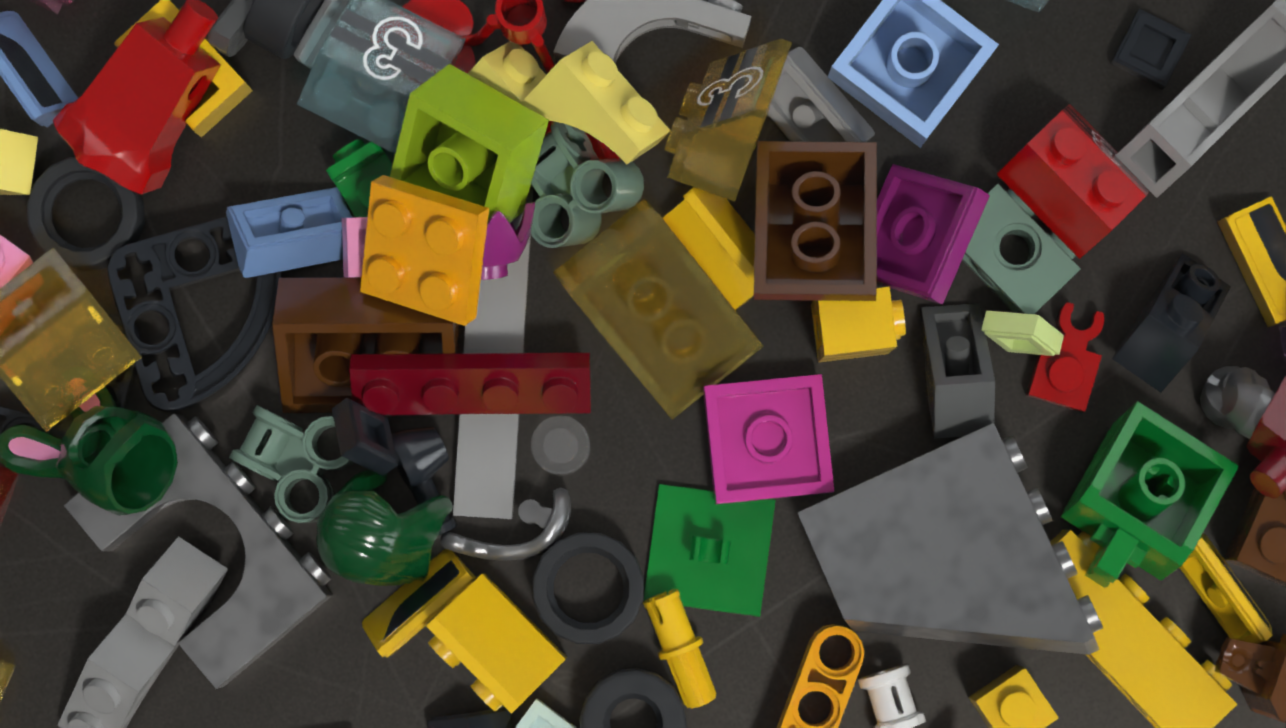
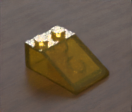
M645 198L553 272L576 304L672 420L703 396L704 386L718 384L764 347Z

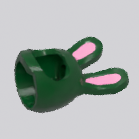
M71 366L61 372L53 387L54 396L74 419L63 439L56 438L26 425L13 426L0 435V462L5 467L19 474L66 479L83 498L118 516L146 511L159 502L171 486L178 465L175 443L163 424L142 412L117 407L100 377L84 366Z

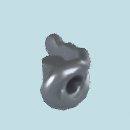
M564 488L554 490L553 509L543 507L540 503L531 499L525 500L520 504L518 514L521 520L530 525L537 524L544 529L538 537L522 544L501 545L446 532L442 535L440 543L447 550L489 560H523L540 555L561 539L568 526L571 515L569 493Z

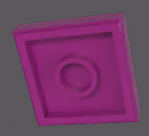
M892 164L877 198V284L943 305L990 195L974 186Z

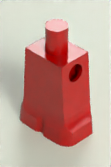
M186 0L172 23L164 17L136 23L84 94L74 102L66 104L52 120L56 130L73 149L75 158L81 165L96 170L126 189L141 195L162 187L171 169V159L176 142L187 125L185 121L194 113L221 66L220 63L200 48L201 43L218 19V15L210 6L200 0Z

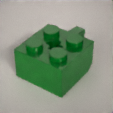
M1137 401L1112 424L1060 516L1090 535V540L1100 546L1085 576L1106 588L1110 582L1113 583L1117 580L1127 563L1135 569L1137 566L1162 581L1180 568L1193 552L1239 466Z

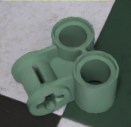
M553 121L550 126L551 131L544 136L531 185L540 196L535 201L531 235L540 245L547 248L585 244L593 240L598 234L602 223L601 213L627 210L635 206L641 199L644 190V178L640 169L633 161L626 165L621 158L599 159L584 131ZM605 173L609 175L612 182V192L609 198L605 195L602 188V180ZM563 208L569 215L570 224L567 232L563 229L560 219Z
M256 405L252 412L256 417L240 449H233L229 458L266 478L279 481L274 493L275 504L285 518L297 523L317 522L321 512L334 496L329 480L323 476L325 470H344L354 463L343 456L336 460L327 461L318 451V438L323 431L335 427L334 417H321L313 421L303 432V428ZM308 479L317 486L320 498L317 506L312 511L303 514L293 508L290 502V493L296 483Z

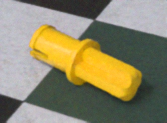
M672 589L668 591V594L665 591L645 600L643 605L648 611L662 647L658 656L660 660L667 659L684 705L691 709L698 708L713 701L717 693L699 649V646L704 643L702 637H695L679 597V590Z

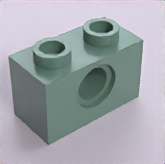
M997 184L987 193L990 197L962 261L1013 313L1035 314L1081 268L1072 260L1076 255L1052 230L1047 234L1031 218L1035 213L1011 189L1006 192ZM1010 234L1018 235L1026 241L1029 247V257L1025 264L1013 265L1004 260L1000 253V242L1003 236Z

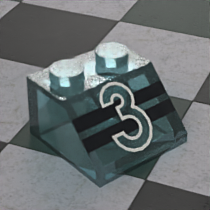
M351 0L320 49L297 105L395 154L410 93L448 64L454 66L466 39L389 0Z

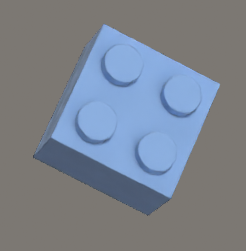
M882 0L831 66L827 78L921 148L999 44L941 0Z

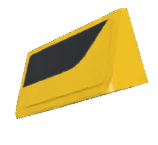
M1271 196L1217 222L1267 327L1286 320V225Z
M1203 532L1193 552L1180 567L1181 571L1230 639L1255 644L1267 641L1273 636L1272 627L1268 619L1209 537Z
M444 549L430 561L428 577L423 582L415 580L410 584L405 583L363 620L362 628L382 658L385 656L388 658L429 624L475 581L476 576L454 551Z

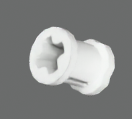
M908 664L885 669L858 679L860 688L866 689L877 720V724L873 728H912L926 722L924 713L916 710L906 677L911 673Z

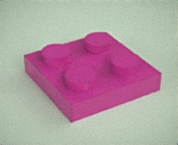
M822 374L703 387L715 505L834 492Z

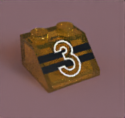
M778 39L710 62L702 84L690 82L679 113L682 116L688 117V119L675 118L664 149L675 154L668 178L735 202L766 120L792 42Z

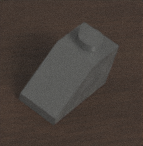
M980 303L921 307L927 400L934 439L964 437L994 423L995 377L985 332L981 330L983 318Z

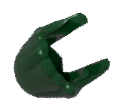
M371 470L357 473L333 496L319 516L316 528V541L322 561L334 574L358 584L395 586L403 583L410 584L415 580L423 582L428 577L434 542L440 533L446 516L453 509L449 497L437 495L404 513L396 514L383 498L375 491H370L383 485L387 480L388 473L384 476Z

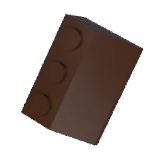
M362 277L279 278L272 325L283 413H332V408L344 399L352 400L349 371L351 354H459V324L360 292Z

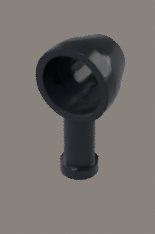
M431 426L405 429L393 433L392 439L398 465L396 468L407 487L412 491L417 504L419 505L439 495L432 477L449 460V456L436 429ZM449 514L446 516L439 535L457 526L454 517H450Z

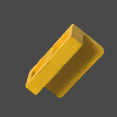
M709 180L690 189L683 195L684 200L666 214L662 220L731 307L736 310L754 296L755 234L714 182Z

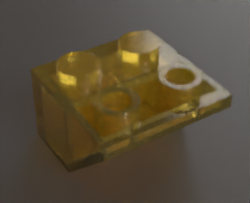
M54 248L0 288V377L46 432L141 358L136 349Z

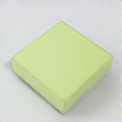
M986 310L981 329L985 332V335L1007 352L1046 356L1059 355L1064 335L1041 316L1035 314Z

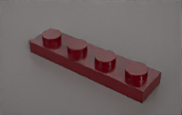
M590 353L351 354L349 371L352 400L380 415L591 413Z

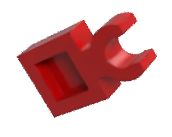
M1067 302L1060 308L1056 319L1057 328L1064 335L1060 354H1055V356L1038 355L1026 396L1083 413L1086 411L1102 355L1086 351L1088 341L1097 337L1104 325V313L1094 312L1090 319L1089 327L1086 330H1078L1073 327L1070 320L1074 304Z

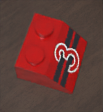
M1071 104L1053 118L997 173L1007 186L1079 259L1108 235L1149 193V190L1115 156L1118 152Z

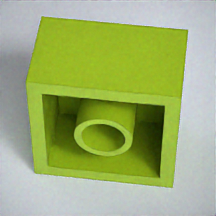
M448 64L410 93L390 177L488 207V220L493 212L500 211L510 224L523 213L549 120L455 66Z

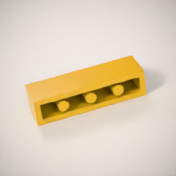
M1062 530L1050 543L1054 545L1063 541L1078 573L1068 578V582L1076 599L1086 595L1089 596L1103 626V629L1093 633L1100 650L1084 655L1154 728H1214L1237 705L1226 693L1233 686L1228 678L1215 672V665L1209 660L1200 665L1185 650L1191 643L1190 639L1168 617L1159 622L1143 606L1150 598L1127 574L1124 573L1113 583L1110 582L1106 588L1085 576L1100 546L1091 541V536L1083 531L1076 536L1072 530Z

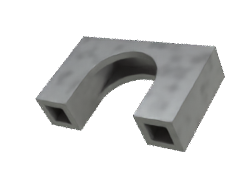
M174 413L162 424L175 443L178 465L171 486L159 502L146 511L118 516L92 504L78 493L64 507L101 551H113L157 513L177 502L185 500L204 501L216 506L229 516L237 526L245 547L246 558L242 580L235 593L222 607L178 643L215 689L226 686L333 596L325 586L332 578L310 552L301 557L287 539L294 533L273 507H269L263 512L249 494L256 487L246 473L234 461L226 467L212 451V448L218 444V441L205 424L196 416L188 422L183 415Z

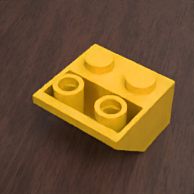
M486 573L481 574L426 626L435 635L428 642L431 648L452 668L462 663L477 678L471 685L473 691L495 712L503 705L512 714L567 658Z

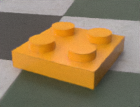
M385 175L373 180L370 188L360 292L466 326L476 319L489 208Z

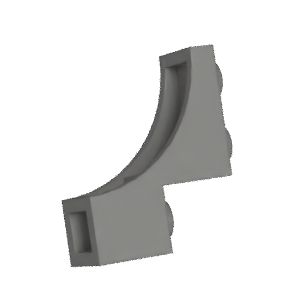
M1276 0L1115 155L1156 198L1182 176L1242 115L1286 74V0Z
M178 536L143 577L124 617L87 659L57 726L60 728H127L149 689L178 648V643L185 638L211 604L228 569Z

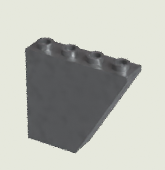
M994 423L798 512L842 616L855 632L1089 655L1100 650L1093 633L1103 629V626L1089 596L1086 595L1076 599L1068 578L1077 575V570L1063 541L1051 545L1042 525L1053 520L1038 488L1026 492L1018 472L1028 467L1013 435L1002 440Z

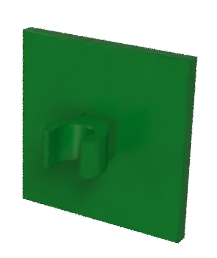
M659 484L643 601L665 591L668 594V591L678 589L679 597L685 607L760 617L776 500L766 499L715 505L714 491Z

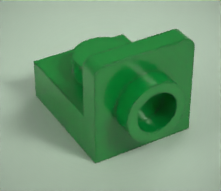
M357 139L338 150L332 156L335 164L326 170L356 218L368 217L371 182L382 175L390 177L393 166L376 139L368 144H365L363 139Z

